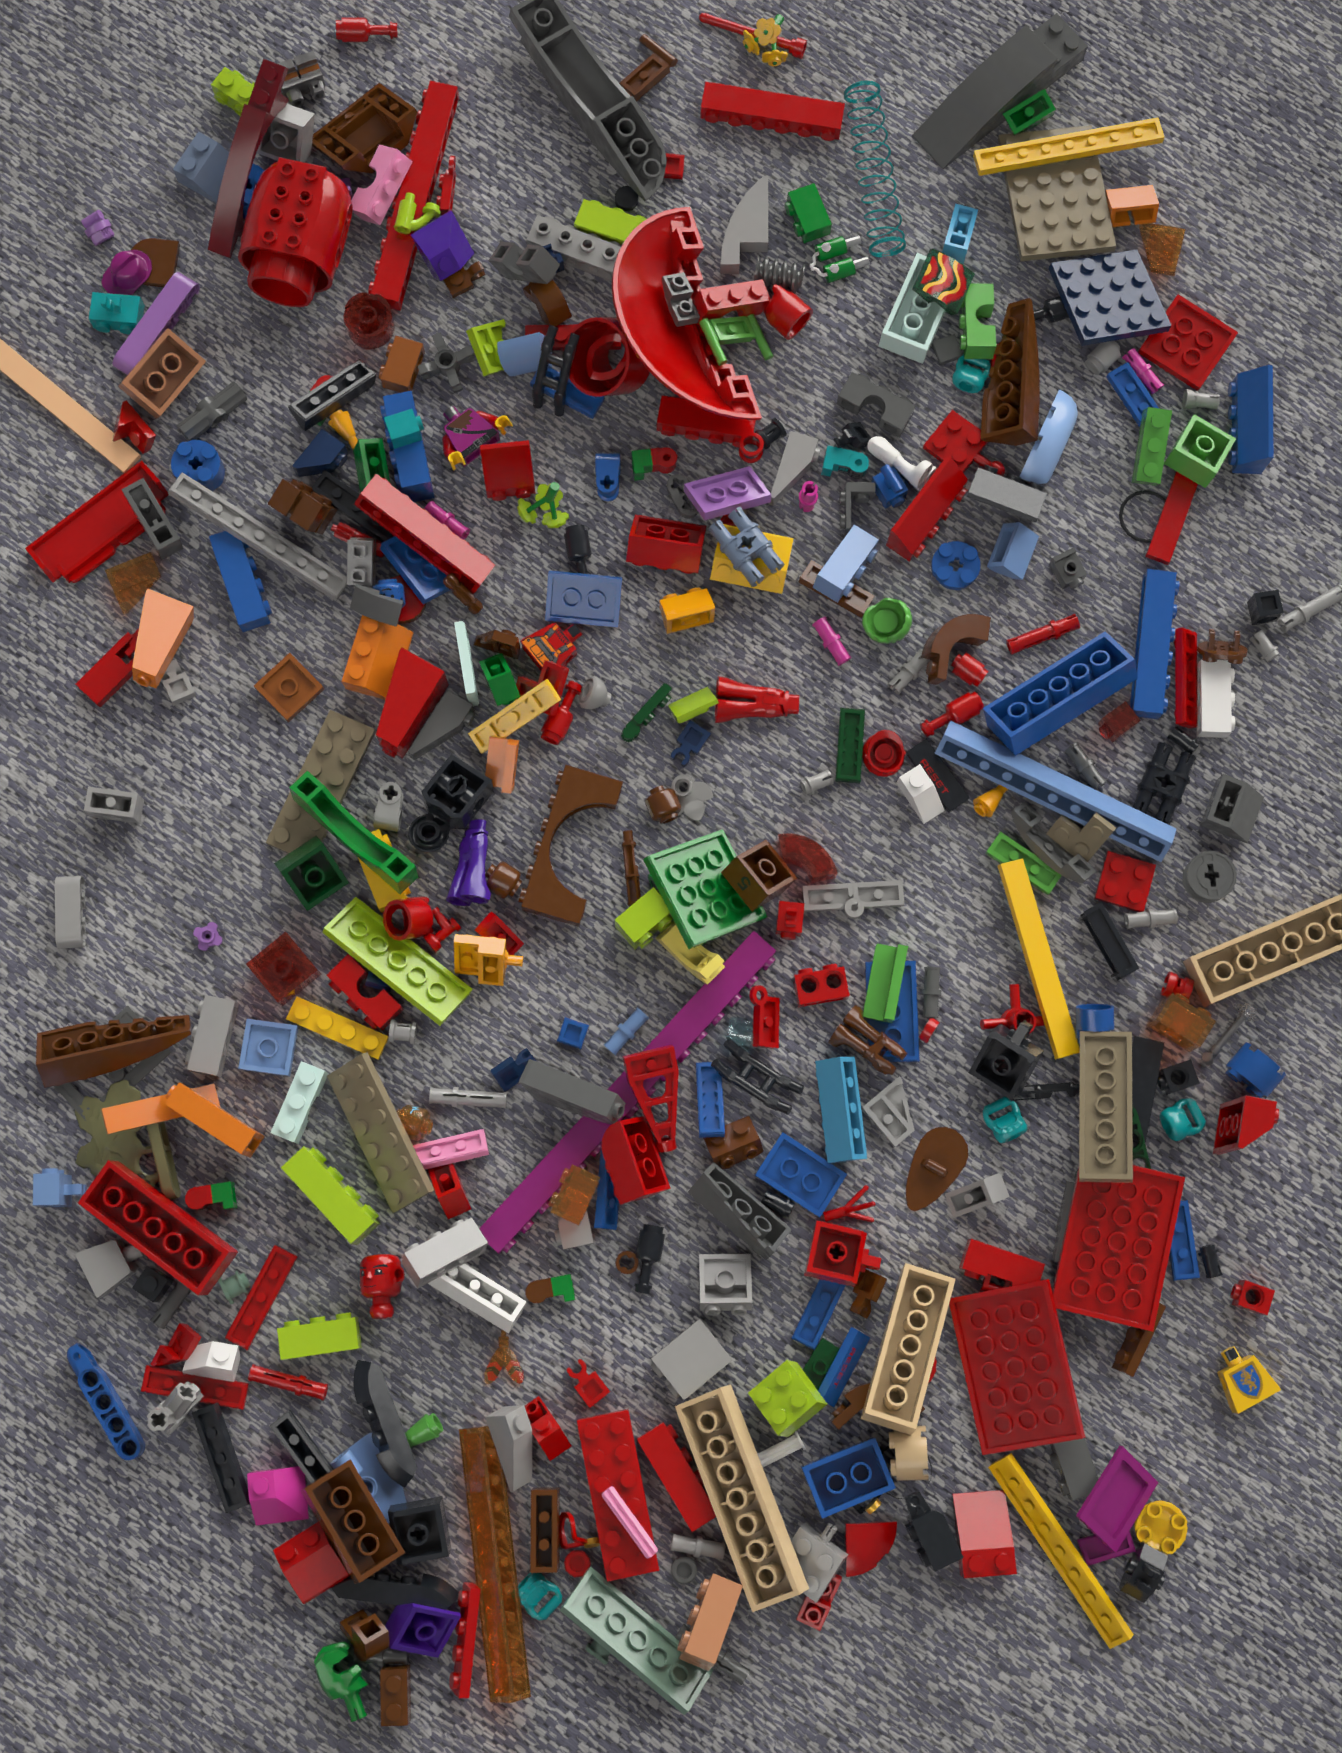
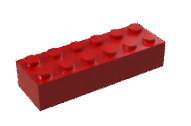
M108 1160L78 1201V1204L198 1296L210 1293L238 1254L236 1249L120 1161Z
M629 1408L577 1419L607 1582L659 1571L657 1553L651 1558L644 1556L602 1497V1493L611 1486L614 1487L655 1544Z

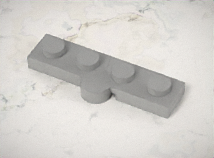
M903 880L802 886L803 903H805L804 912L844 910L847 917L857 919L862 915L864 909L904 906Z

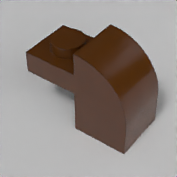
M553 280L548 284L530 282L529 285L522 288L525 296L536 304L542 321L548 326H557L572 317L562 292Z
M362 1609L340 1621V1629L353 1645L354 1654L361 1661L365 1662L389 1648V1631L375 1613L368 1617Z

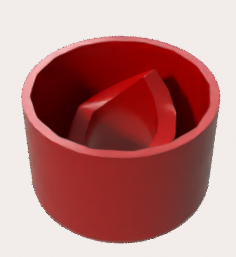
M617 317L589 318L580 322L571 331V333L579 335L580 339L576 347L574 360L572 361L569 378L581 392L595 397L626 395L636 391L645 383L650 372L630 347ZM571 333L568 336L566 344L568 343ZM618 341L624 345L625 353L616 368L612 369L608 359L609 348L613 342Z

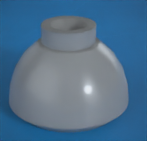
M592 676L586 680L581 689V694L579 695L580 707L584 709H596L600 706L606 707L610 702L611 693L607 692V688L600 678Z

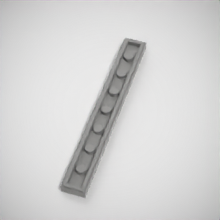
M183 472L168 490L170 496L334 601L338 600L347 587V577Z

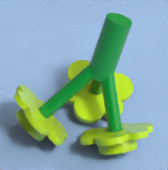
M552 482L549 485L540 484L537 488L538 494L535 496L537 502L533 505L522 498L518 499L517 509L521 519L527 523H536L538 516L535 509L540 506L542 510H551V512L543 515V520L541 521L543 525H547L548 528H559L565 525L566 520L569 519V514L566 512L561 513L559 510L556 511V508L559 506L558 501L563 498V493L559 490V484L556 482Z

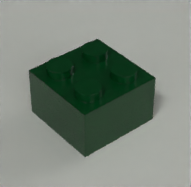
M317 835L274 863L307 911L349 883Z

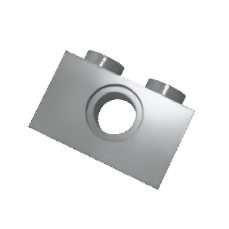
M88 787L84 812L93 818L140 824L144 799L138 793Z

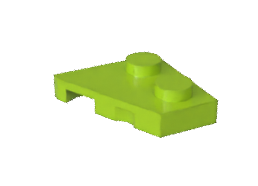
M504 319L476 326L466 331L484 377L504 371L497 348V342L504 341L502 339V328L506 327Z

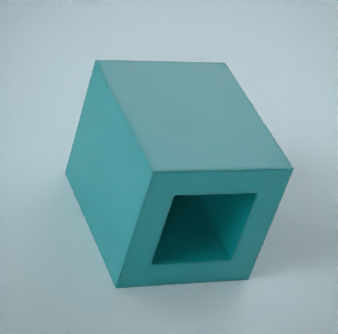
M413 409L384 417L394 449L422 440L420 431L424 430L420 415L415 417Z

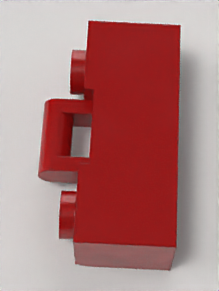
M968 1239L959 1269L965 1271L964 1276L979 1280L980 1276L984 1277L981 1290L989 1291L1040 1281L1045 1264L974 1239ZM991 1277L1003 1280V1287L991 1283Z

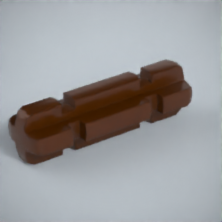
M453 573L448 574L443 579L444 585L449 590L452 589V593L468 607L472 614L475 615L482 610V603L474 597L462 582H459Z

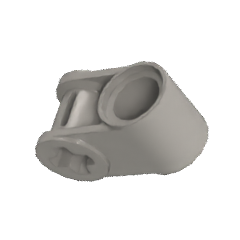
M387 782L381 786L374 815V829L399 832L404 796L397 783ZM391 790H394L397 796H393L392 800H389L386 794H390Z

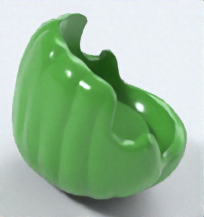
M884 598L876 605L866 609L863 614L862 625L866 634L873 641L884 644L896 643L903 640L909 633L912 626V614L907 605L901 600Z

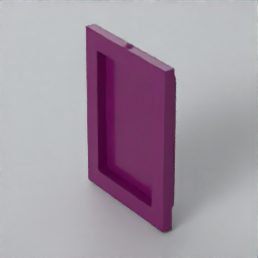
M1119 1445L1076 1517L1103 1544L1116 1553L1159 1482L1123 1446Z

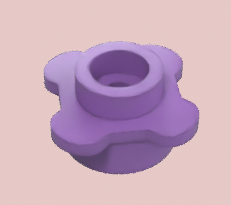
M209 922L203 928H195L193 934L199 941L198 948L200 950L206 951L209 947L219 946L222 943V937L217 932L218 926L216 923ZM207 934H210L209 939L206 938Z

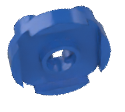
M960 541L941 544L931 562L933 576L940 582L939 584L950 590H961L971 585L977 579L981 567L976 548ZM958 560L963 568L960 567L958 571H953V567L949 566V563Z

